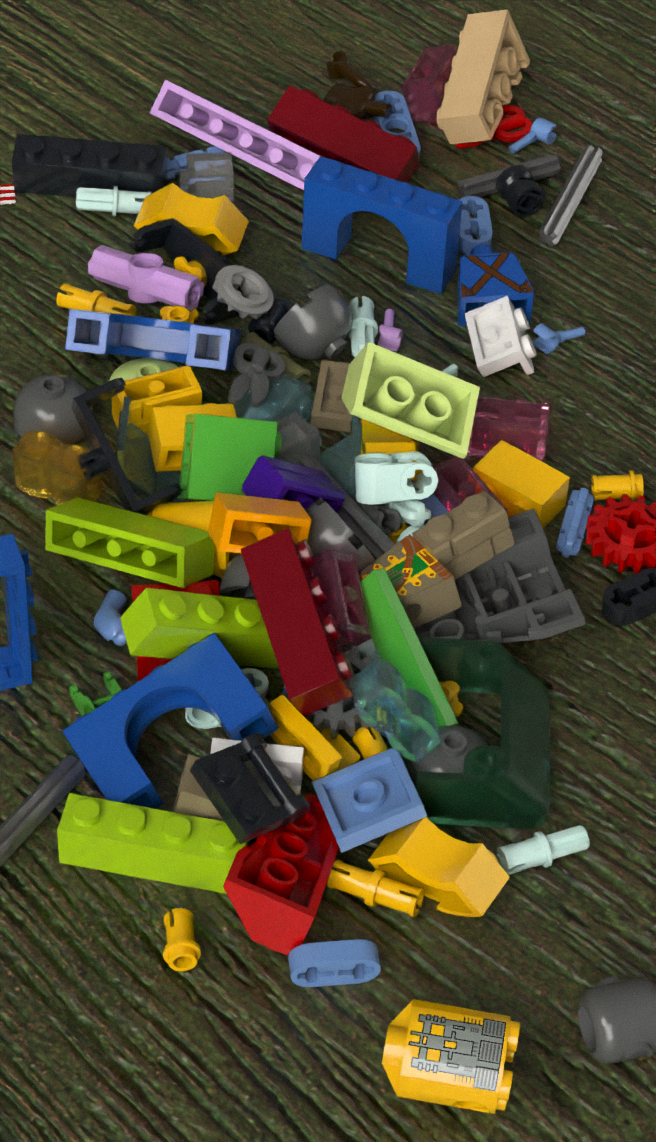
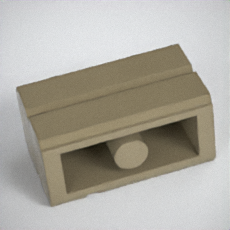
M486 491L467 497L459 506L443 515L431 518L425 526L412 533L413 538L454 576V580L515 545L512 531L509 528L507 512Z

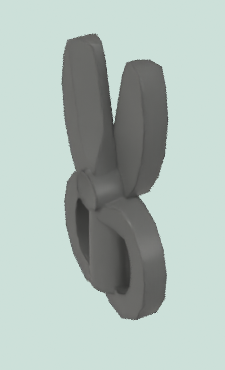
M243 343L237 346L232 357L235 368L243 374L233 381L228 392L229 404L237 403L250 390L251 404L259 408L267 398L269 383L278 381L282 377L285 362L274 351L267 350L254 343ZM252 354L251 362L245 361L243 355ZM267 362L273 365V371H265Z

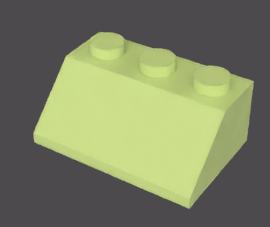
M368 342L348 366L341 399L352 415L464 459L468 452L480 387Z

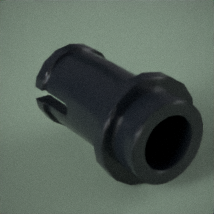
M274 298L267 314H262L257 320L253 318L248 326L249 333L255 332L269 344L273 343L276 340L274 329L282 317L289 311L286 303L278 298Z

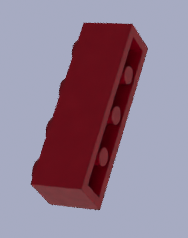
M289 85L267 118L269 131L321 157L371 171L381 176L408 183L419 166L418 150L410 139L402 135L396 137L387 133L374 121H363L351 115L343 106L338 104L332 106L320 100L315 93L307 89L299 90Z
M287 528L240 549L289 700L303 716H306L353 696L348 679L354 677V672L345 652L339 653L335 641L341 639V634L331 614L326 615L322 603L328 601V596L318 576L313 578L310 566L316 564L307 541L304 539L299 542L291 530Z

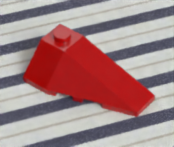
M310 793L304 797L310 805L309 811L304 816L292 823L259 836L251 846H244L236 853L223 885L251 940L266 946L272 951L281 952L285 955H289L291 950L302 945L316 916L339 849L319 798Z

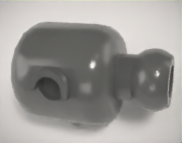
M612 976L601 980L594 988L587 990L582 995L578 1004L579 1025L584 1043L594 1059L598 1062L610 1064L646 1055L647 1057H652L656 1053V985L645 978L621 980L620 977Z

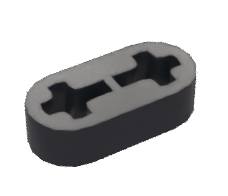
M655 567L645 569L606 588L603 595L601 612L608 622L625 626L656 613Z

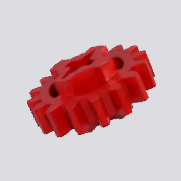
M623 494L621 502H616L613 498L608 497L606 498L605 507L596 504L593 515L588 516L585 542L587 545H592L591 555L593 557L603 555L602 565L605 567L612 563L618 564V572L620 573L624 572L626 566L632 567L635 574L641 572L642 566L656 568V502L650 505L644 504L645 498L641 495L636 501H630L629 496Z

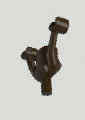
M343 51L335 52L333 54V62L329 61L326 63L329 77L336 80L346 77L356 87L335 84L325 95L323 101L332 106L334 104L341 105L351 115L362 119L367 114L389 118L392 111L391 104L375 101L376 94L372 85L348 65L346 54Z

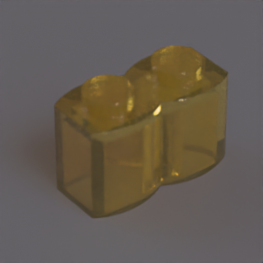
M26 431L12 449L15 485L23 492L36 497L52 498L57 504L76 497L95 502L101 494V474L91 480H87L83 474L86 469L81 470L77 460L78 455L85 454L91 451L90 449L78 445L63 444L56 437L40 431Z

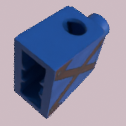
M480 244L471 250L470 255H464L460 258L457 295L458 326H467L464 313L505 296L509 297L515 309L521 307L528 322H531L534 291L515 254L510 252L494 253L491 246Z

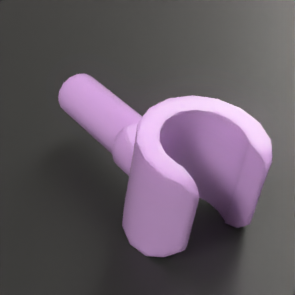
M387 309L385 311L384 324H381L379 329L381 335L378 346L397 352L401 345L403 330L393 327L395 312L393 309Z

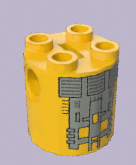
M413 999L388 1025L382 1065L397 1097L495 1114L496 1109L505 1111L506 1103L509 1100L513 1071L504 1070V1063L513 1062L514 1052H516L520 1022L511 1021V1016Z

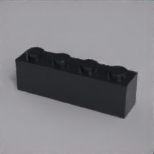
M17 134L11 162L15 192L76 197L77 189L80 187L113 190L114 186H118V190L151 191L152 194L166 186V146Z

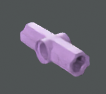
M101 245L94 249L93 255L88 262V274L93 275L95 280L127 290L128 297L138 303L160 301L172 306L185 307L190 312L198 307L199 300L203 295L204 282L199 281L197 276L164 266L163 259L156 254L138 253L131 255Z

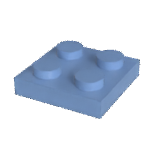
M396 746L312 782L341 853L427 817L421 799Z

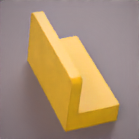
M283 694L269 703L268 709L278 727V730L271 733L270 736L278 745L304 747L303 771L313 781L360 761L361 756L339 733L336 739H331L329 729L324 728L320 733L313 726V723L309 722Z

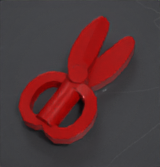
M503 105V116H511L501 119L491 140L496 138L504 142H516L530 132L532 121L525 117L523 109L514 105ZM518 128H523L516 132H509ZM486 141L455 144V147L465 149L480 145Z

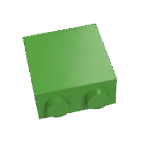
M187 414L180 474V486L183 491L178 498L210 501L215 499L216 492L245 495L242 492V485L258 457L263 455L274 458L280 454L282 437L281 433L277 432V422L205 414Z

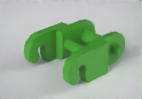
M110 672L103 674L104 683L109 695L95 701H91L88 696H83L81 691L78 692L76 685L69 687L72 701L81 716L91 713L96 709L95 707L105 704L117 692L122 690L116 679H112Z

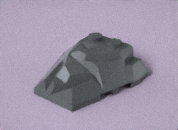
M534 509L508 517L509 528L512 531L515 545L455 580L462 607L414 628L424 651L545 639L586 624L572 590L565 589L553 563L546 534Z

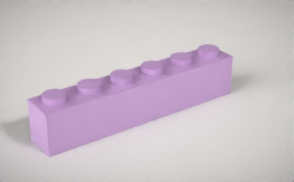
M167 80L164 81L150 111V114L304 190V178L320 157Z

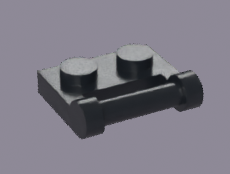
M253 733L238 744L197 759L190 769V772L240 844L292 823L304 816L310 809V805L303 795H296L265 750L267 744L259 733ZM249 760L252 762L281 806L276 808L273 806L244 762Z

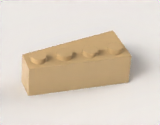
M508 9L468 14L464 29L460 31V43L456 55L452 58L450 78L444 86L445 95L441 108L437 110L438 127L444 131L450 144L491 140L504 115L502 105L509 104L513 97L511 86L519 85L522 79L521 71L519 72L520 68H527L530 63L529 56Z

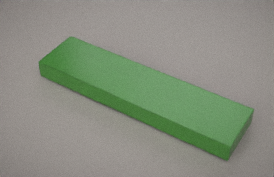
M385 568L373 570L350 593L418 737L435 726L459 724Z

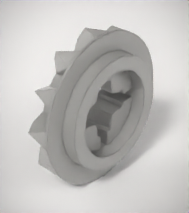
M230 265L222 268L215 277L216 280L212 288L218 293L217 301L228 305V311H237L242 319L250 315L256 320L262 314L268 313L274 301L273 292L266 280L258 273L243 266ZM239 286L241 291L243 292V296L241 292L237 290Z

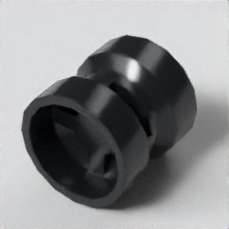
M523 165L511 166L499 175L496 181V189L501 197L508 201L509 208L516 216H531L543 206L546 197L545 192L534 181L532 174Z

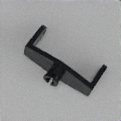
M174 218L143 226L135 232L133 237L137 241L130 242V246L137 253L163 247L173 261L175 258L183 256L187 262L197 261L203 266L207 277L203 295L211 301L204 306L203 309L207 313H202L200 318L207 325L239 316V313L235 310L228 311L226 303L217 301L218 293L212 288L218 272L228 266L227 257L225 255L221 256V251H215L214 248ZM239 286L237 290L240 291L243 296V292L241 291Z
M116 378L73 398L71 408L92 449L85 454L78 455L77 460L81 470L86 469L83 474L87 480H91L95 476L104 473L124 509L145 514L159 504L174 500L181 495L183 490L180 484L177 483L139 501L137 500L112 447L89 409L114 397L125 389L124 386L126 384L123 378Z

